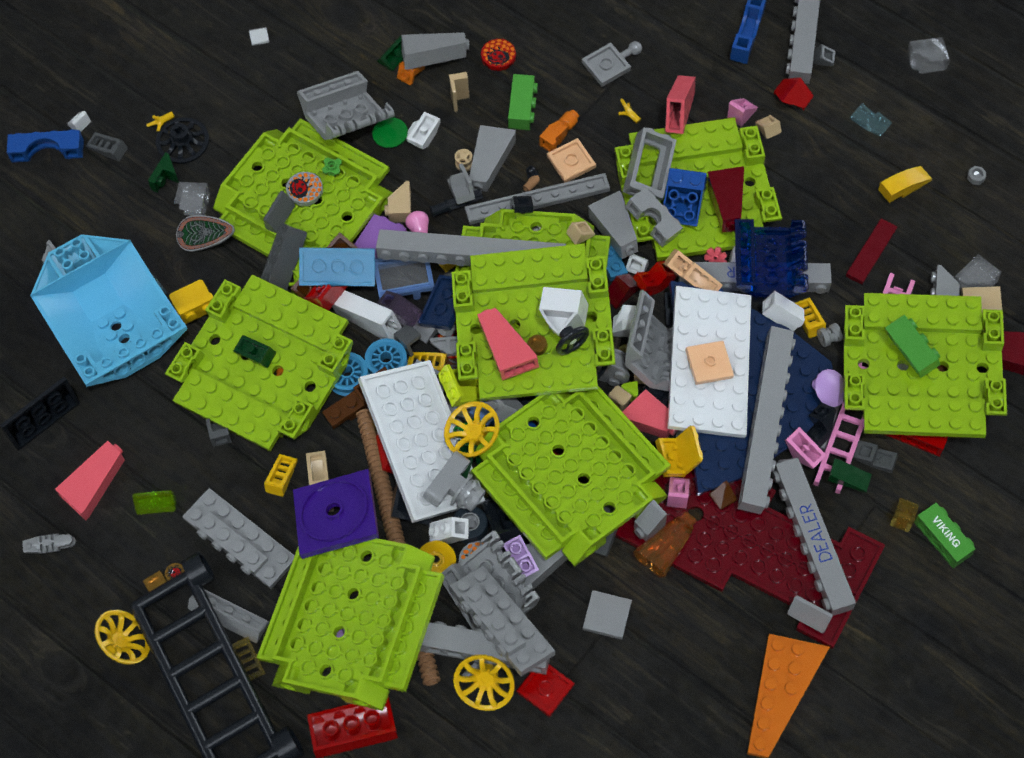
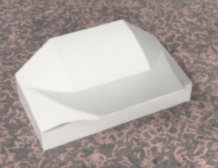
M424 112L421 118L413 122L409 128L406 137L407 142L421 149L427 148L438 131L440 118Z
M623 305L619 313L613 317V336L629 337L636 306Z

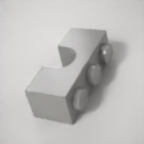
M647 187L631 197L626 205V208L637 220L643 216H650L656 221L657 225L654 226L650 235L662 248L676 238L683 229L679 220L669 213L667 207L662 205L657 200L655 194L649 191Z

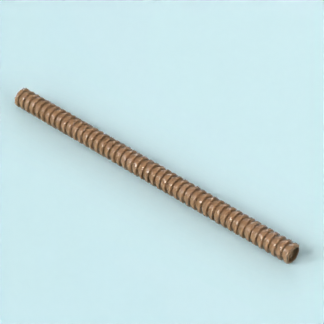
M369 409L359 410L356 413V418H358V427L360 434H362L364 450H366L365 454L372 482L374 483V491L377 494L376 498L378 499L377 503L381 511L380 515L383 516L381 519L384 522V531L387 533L386 538L388 541L406 544L403 530H401L400 519L391 517L393 491H391L392 486L390 485L388 472L382 470L376 439L378 435ZM420 651L417 661H419L418 666L421 667L419 669L420 673H422L421 678L424 679L422 683L426 686L435 685L441 680L438 676L439 671L436 670L438 668L437 664H435L436 659L433 658L435 655Z

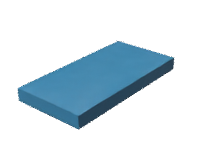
M300 247L299 285L375 286V248Z

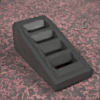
M96 132L86 145L88 149L116 161H120L128 149L122 140Z

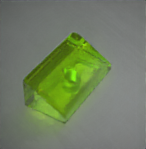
M171 490L132 494L135 510L138 515L174 512L176 510V498Z

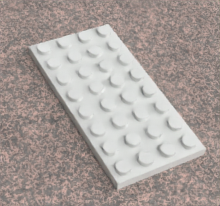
M682 286L675 287L667 429L684 431L689 426H695L697 433L738 438L746 437L751 295ZM724 341L734 377L732 379L695 385L685 351L686 347Z
M428 360L359 377L358 382L412 523L459 510L460 508L457 507L458 502L451 504L453 496L449 493L438 507L423 497L426 489L453 454L444 438V428L451 412L431 361ZM451 424L449 433L453 432L456 425ZM454 437L450 439L454 447L456 441L461 440V437ZM471 465V468H470V471H469L468 476L471 474V470L473 469L472 465ZM484 496L482 497L478 505L486 501Z

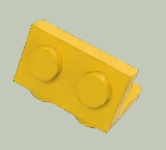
M197 280L171 293L169 298L186 325L207 314L205 309L212 300L213 295L209 293L203 280Z
M695 426L687 427L676 438H658L655 441L657 450L671 465L670 469L663 473L664 477H685L703 460V453Z

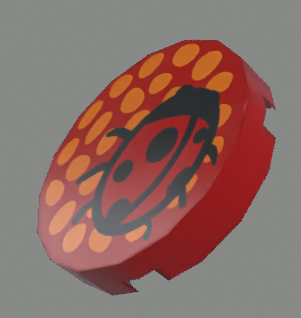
M505 39L490 40L482 47V62L491 70H506L515 62V47Z

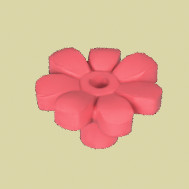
M710 247L707 250L708 254L704 255V259L708 262H727L725 260L727 254L726 252H721V247H716L715 250Z

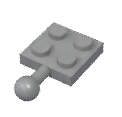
M633 41L629 44L628 49L619 53L613 44L609 43L582 58V64L603 87L631 71V66L624 58L631 54H640L642 45L637 41Z

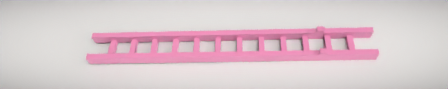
M889 274L882 294H911L915 284L914 280H910L905 293L901 288L895 286L890 288L894 274ZM861 362V363L858 364V366H859L860 368H862V369L868 368V367L862 366V363H863V362ZM844 402L825 451L827 456L822 460L813 484L815 486L819 485L824 470L831 472L832 466L826 464L830 453L847 459L846 463L851 464L864 427L863 415L860 420L844 414ZM842 420L858 426L855 436L838 430ZM836 437L853 442L849 453L832 447ZM838 484L835 493L840 494L843 485Z

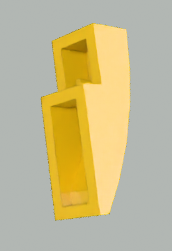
M921 166L913 167L880 182L878 190L890 203L900 196L904 198L931 182L932 178Z

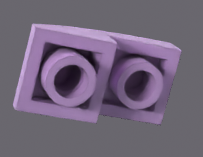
M521 535L504 543L505 550L510 551L511 557H514L523 571L522 574H525L527 577L539 571Z

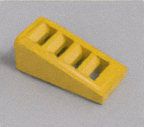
M810 297L795 303L802 308L809 306L808 309L804 310L805 321L802 325L809 338L817 336L818 329L826 328L824 319Z
M413 352L414 355L412 357L409 356L407 365L413 364L414 358L420 361L422 359L425 361L430 360L432 361L433 368L441 371L446 365L447 354Z
M282 454L278 455L264 482L267 493L281 497L284 496L296 467L297 458ZM281 463L287 464L289 467L283 466Z

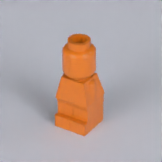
M574 110L567 111L558 121L550 124L539 136L540 146L549 152L556 149L557 145L562 143L568 131L577 124L578 113Z

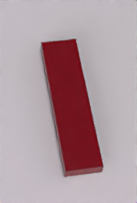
M881 218L848 270L846 277L863 285L898 226Z

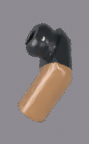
M528 166L526 169L528 181L523 185V189L526 192L531 191L540 181L539 172L535 166Z

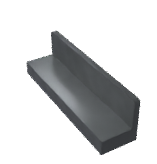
M280 222L261 279L287 291L288 283L293 275L292 270L296 267L299 258V248L303 247L307 236L306 231Z

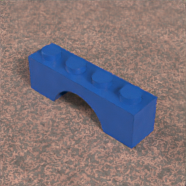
M747 0L738 34L736 33L732 46L730 60L748 63L765 11L766 0Z
M74 129L68 131L10 134L7 140V155L11 162H27L39 150L54 148L59 150L65 159L83 158L84 139L80 130Z

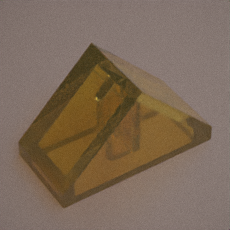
M900 498L890 525L909 533L916 518L919 505Z

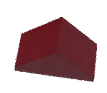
M629 273L616 276L608 288L610 305L617 310L639 290L636 281Z

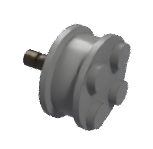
M614 337L616 365H608L605 373L598 380L607 382L611 386H619V384L628 382L630 374L625 366L626 353L619 350L621 338ZM602 366L596 367V368H597V374H598L599 371L601 370Z

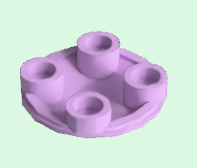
M827 369L821 371L812 382V387L815 389L817 397L822 403L836 407L843 403V377L835 370Z

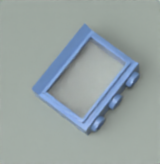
M375 259V278L381 306L385 307L384 299L395 298L396 303H401L403 301L402 296L413 294V298L418 300L421 298L420 293L432 292L434 282L430 262L420 263L417 261L404 262L392 259Z

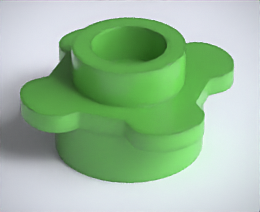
M324 159L325 165L322 168V172L330 176L338 175L342 161L340 159Z

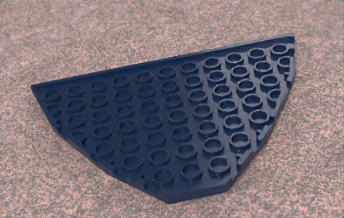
M670 281L669 288L672 303V311L674 312V293L676 286L690 288L698 287L687 285L684 282ZM752 308L750 319L747 435L745 438L698 433L703 460L693 469L697 495L715 490L726 480L728 483L742 480L767 333L771 326L790 330ZM796 333L793 335V339H796L795 346L790 353L793 356L791 367H788L787 371L790 373L788 384H785L787 397L785 402H782V407L785 408L784 415L779 420V425H782L779 437L777 436L776 439L779 447L777 453L774 454L773 460L788 449L785 440L797 428L800 427L806 434L814 424L809 414L821 403L815 389L812 387V382L821 371L833 370L832 362Z

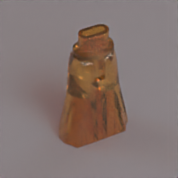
M684 511L681 516L671 520L654 536L639 546L633 552L634 556L646 567L651 563L650 570L657 576L666 577L693 531V525L697 520Z

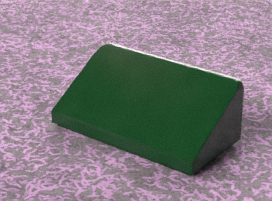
M402 35L377 60L379 64L390 71H393L403 60L401 50Z

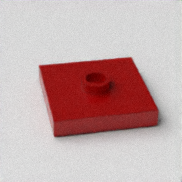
M548 665L546 675L531 672L518 688L517 693L550 717L574 687L575 683L551 665Z

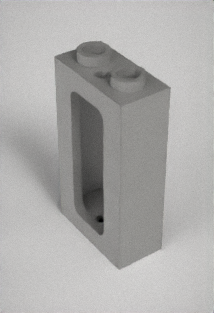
M643 127L636 134L623 192L634 196L647 187L649 191L655 194L657 200L661 201L664 197L677 140L667 134L655 132L652 128ZM644 144L659 150L651 187L636 181Z

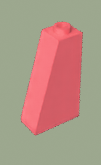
M678 75L667 97L665 132L684 133L695 95L696 77Z
M496 308L487 309L477 314L479 324L502 380L539 367L535 352Z
M109 441L104 443L55 488L58 495L85 521L90 517L125 461L122 456L123 450L117 444L112 445Z

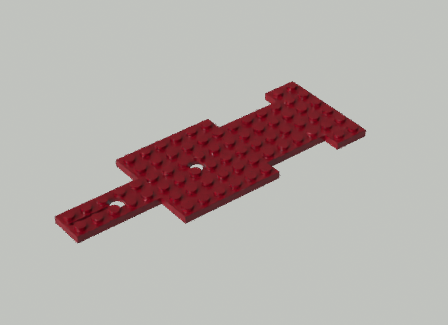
M556 448L553 450V453L555 455H562L564 451L561 448ZM692 470L685 477H676L690 479L687 508L667 506V498L658 504L667 513L665 529L649 542L639 539L634 533L635 517L631 518L617 530L616 538L723 592L732 575L790 606L795 596H799L824 609L821 592H817L814 581L816 579L814 574H811L808 570L807 562L809 561L807 556L801 552L800 538L794 534L793 520L769 507L765 508L761 514L737 509L742 480L729 483L737 501L720 511L709 495L713 490L697 495L694 470ZM662 474L654 481L668 495L670 477H664ZM582 476V477H581V478H583V479L589 481V479H588L587 477H585V476ZM772 488L768 490L767 494L770 497L769 505L776 493V490ZM690 509H701L703 518L699 521L691 520L688 516ZM848 527L841 543L833 539L831 541L854 599L857 602L885 544ZM852 610L832 616L824 633L802 622H799L796 631L833 649Z

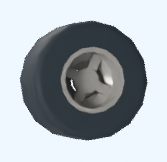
M475 507L472 512L467 509H459L453 517L469 519L468 539L460 542L468 544L481 541L488 533V520L482 509Z

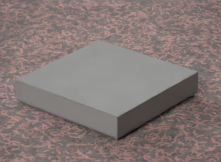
M592 590L583 630L622 640L632 600Z

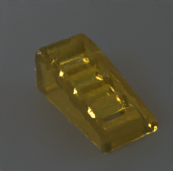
M249 637L232 644L239 659L249 652L252 654V656L241 661L242 665L253 659L255 660L254 664L244 668L246 673L255 667L259 669L248 675L250 681L265 674ZM248 645V649L240 653L237 652V649Z

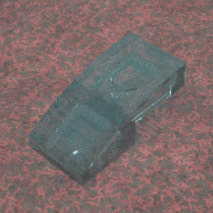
M863 103L850 116V119L879 136L892 124L880 112H877V114L873 113Z

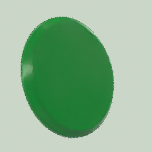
M389 118L378 122L372 132L374 141L384 148L399 146L408 135L406 124L398 118Z

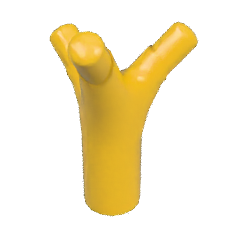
M623 98L620 99L625 111L618 114L628 116L636 124L639 123L641 118L631 109L630 103L626 104Z
M169 112L163 116L153 115L152 118L155 120L146 124V126L157 125L156 131L160 132L161 126L173 119L174 114Z

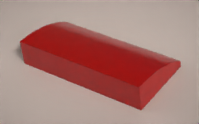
M389 696L383 711L348 704L307 715L316 758L398 739Z

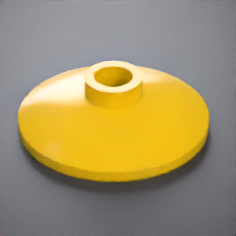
M429 541L420 548V550L439 557V561L433 563L431 568L433 572L442 573L450 565L456 564L454 550L443 541Z

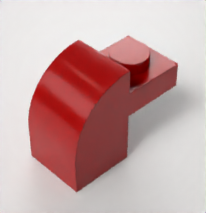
M658 261L649 272H637L633 279L636 281L639 289L647 291L651 296L667 288L670 281H674L678 275L663 264L665 261Z

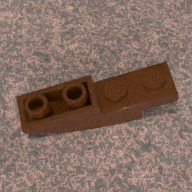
M383 367L376 373L386 371L387 369L386 367ZM360 384L353 387V392L322 411L323 416L333 429L348 419L350 421L355 419L356 413L359 410L368 409Z

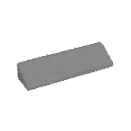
M205 590L223 627L255 643L260 640L269 621ZM193 595L189 598L188 609L191 611L199 607Z

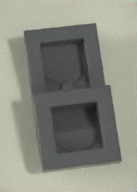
M859 440L853 459L872 468L893 473L898 453L878 449L876 444Z

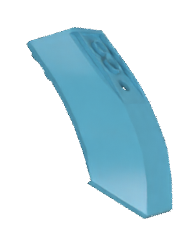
M81 234L48 252L30 295L86 387L130 376L158 360L188 329L152 276L131 240ZM114 324H121L119 330L114 331L111 329ZM124 338H130L128 342L121 343Z

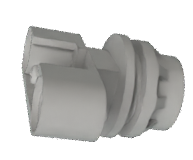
M455 451L426 489L423 497L438 507L449 493L453 496L451 504L458 502V508L467 509L472 512L486 493V490L481 487L477 479L472 481L473 475L470 474L467 479L462 476L471 461L458 451Z

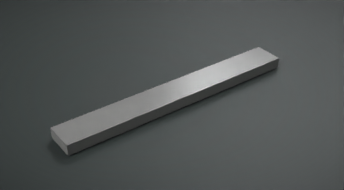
M603 173L465 206V212L469 225L484 222L486 217L500 209H511L510 201L513 196H532L534 210L609 192L610 186L606 174Z

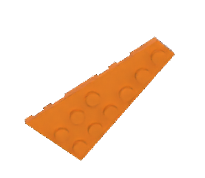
M773 634L768 635L747 755L769 758L827 654L829 646Z

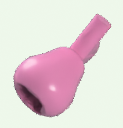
M414 211L406 217L405 224L411 232L428 233L429 217L423 211Z

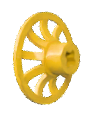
M472 401L459 406L449 416L444 428V438L448 448L453 453L458 451L465 457H475L484 453L494 444L499 434L500 422L498 415L490 405L484 402ZM476 407L474 421L471 419L467 408ZM482 408H485L490 413L486 414L480 422V411ZM461 411L468 423L467 425L454 419ZM493 417L495 427H485L486 422ZM451 424L463 429V431L449 433ZM488 432H494L488 443L484 437ZM454 437H464L455 447L450 441ZM465 443H469V453L459 451ZM482 443L485 446L474 452V445Z
M110 610L103 613L97 619L95 624L97 643L102 651L114 661L127 665L137 664L143 661L150 651L143 634L128 636L138 626L132 614L122 610ZM112 615H118L119 620L117 628L115 626L113 619L110 617ZM124 617L133 621L125 631H122ZM104 619L108 622L110 630L100 626ZM100 632L108 636L104 642L100 638ZM136 640H145V648L139 644L131 642H134ZM131 649L139 650L142 655L136 658ZM126 652L130 660L121 659V653Z
M478 654L465 658L457 666L454 673L453 682L458 696L472 708L483 711L500 709L513 696L515 689L513 674L505 663L493 656ZM479 659V669H475L469 664V662ZM485 660L496 663V666L485 664ZM465 667L468 672L474 675L464 677L459 674L462 668ZM501 667L508 677H498V671ZM459 681H474V683L470 687L463 691L461 690V687L459 685ZM498 683H510L509 692L502 690ZM476 688H479L475 702L466 696ZM493 689L500 696L505 697L499 703L495 701ZM484 691H487L491 705L480 704Z

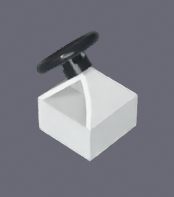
M543 287L539 310L549 328L561 338L556 346V352L559 355L569 354L583 345L589 336V329L585 327L589 304L582 290ZM564 344H567L566 349H562Z

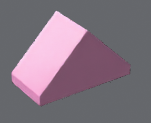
M744 98L731 100L727 118L735 117L737 125L742 127L756 112L758 107Z
M800 427L785 440L792 457L798 458L800 463L811 469L815 468L827 456Z
M670 477L667 506L687 508L690 479Z

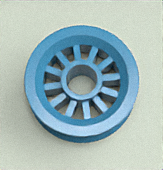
M393 339L377 340L368 347L365 353V363L369 374L376 373L383 367L390 370L395 367L407 366L408 363L405 348L401 343ZM384 359H390L389 362H382Z
M350 353L348 365L333 388L336 394L347 396L354 391L353 387L359 384V377L369 375L365 360L360 355ZM347 372L352 373L349 376H344V374Z

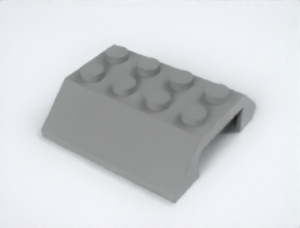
M359 71L297 91L305 118L324 140L333 139L394 117V110L388 103H385V109H381L367 93L368 81Z
M642 289L639 293L627 344L625 366L649 388L669 392L673 327L666 328L652 314L655 300Z
M492 531L481 540V542L485 543L462 562L452 564L442 572L445 576L443 585L474 631L475 629H481V627H476L471 615L462 610L460 602L450 591V585L481 566L486 568L524 614L534 608L540 600L537 592L533 591L534 588L531 584L524 585L527 577L525 574H522L523 571L514 557H511L510 551H502L505 544L502 540L499 541L500 536L496 531Z

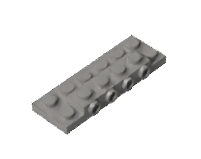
M210 488L182 516L187 523L197 530L196 533L202 539H209L212 542L211 545L217 551H224L228 560L232 563H239L244 573L254 575L270 589L276 585L291 567L295 555Z
M484 566L450 585V591L460 602L462 610L471 615L475 626L481 627L486 639L495 644L498 654L504 656L520 676L555 655L553 647Z

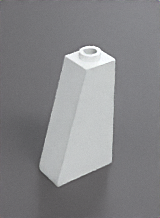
M344 291L332 306L338 315L380 339L396 340L394 333L402 328L392 310L348 291Z

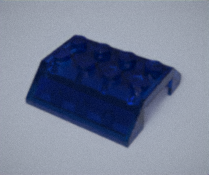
M735 219L736 287L753 297H768L774 291L784 297H793L808 291V275L803 273L808 269L807 242L801 240L807 236L806 222L804 220H792L790 228L754 227V219Z

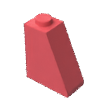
M646 389L622 411L639 431L660 438H668L670 435H675L678 431L667 429L668 408Z

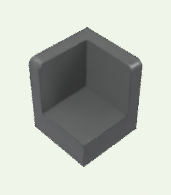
M408 323L395 332L394 337L396 341L403 345L406 353L412 357L414 354L410 345L420 339L421 334Z
M210 418L206 419L209 438L213 447L232 442L228 428H223L215 423L212 424Z

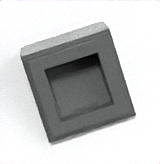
M823 44L814 49L813 64L834 66L835 50Z

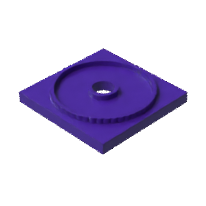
M369 469L293 490L299 555L302 559L379 538ZM340 507L337 514L328 515L331 508Z

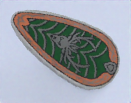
M192 215L181 221L177 228L176 237L181 248L194 252L224 242L234 234L235 228L229 222L220 218Z

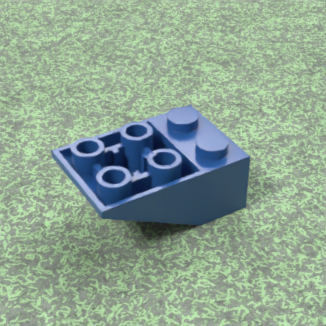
M670 168L663 205L667 207L669 213L674 218L679 220L681 225L697 227L706 189L707 174Z

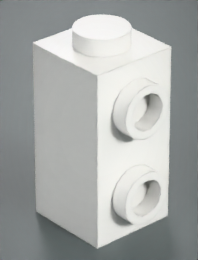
M774 291L763 301L762 314L777 324L786 326L792 331L803 325L805 321L804 309L783 295Z
M449 517L431 522L428 531L430 541L437 540L451 544L468 539L469 519Z

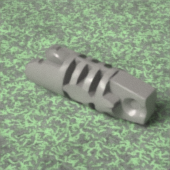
M57 533L37 536L23 541V552L38 554L56 552L73 547L77 541L70 534L59 535Z

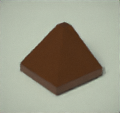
M727 480L709 494L720 511L737 501Z

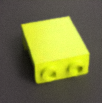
M446 364L437 374L452 407L461 406L472 401L481 402L479 378L459 381L458 369H452L450 364Z

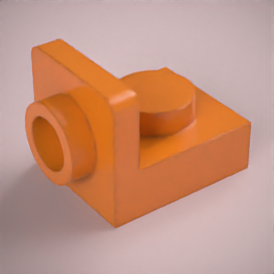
M401 62L397 79L412 85L415 75L423 71L425 66L405 70L404 62Z

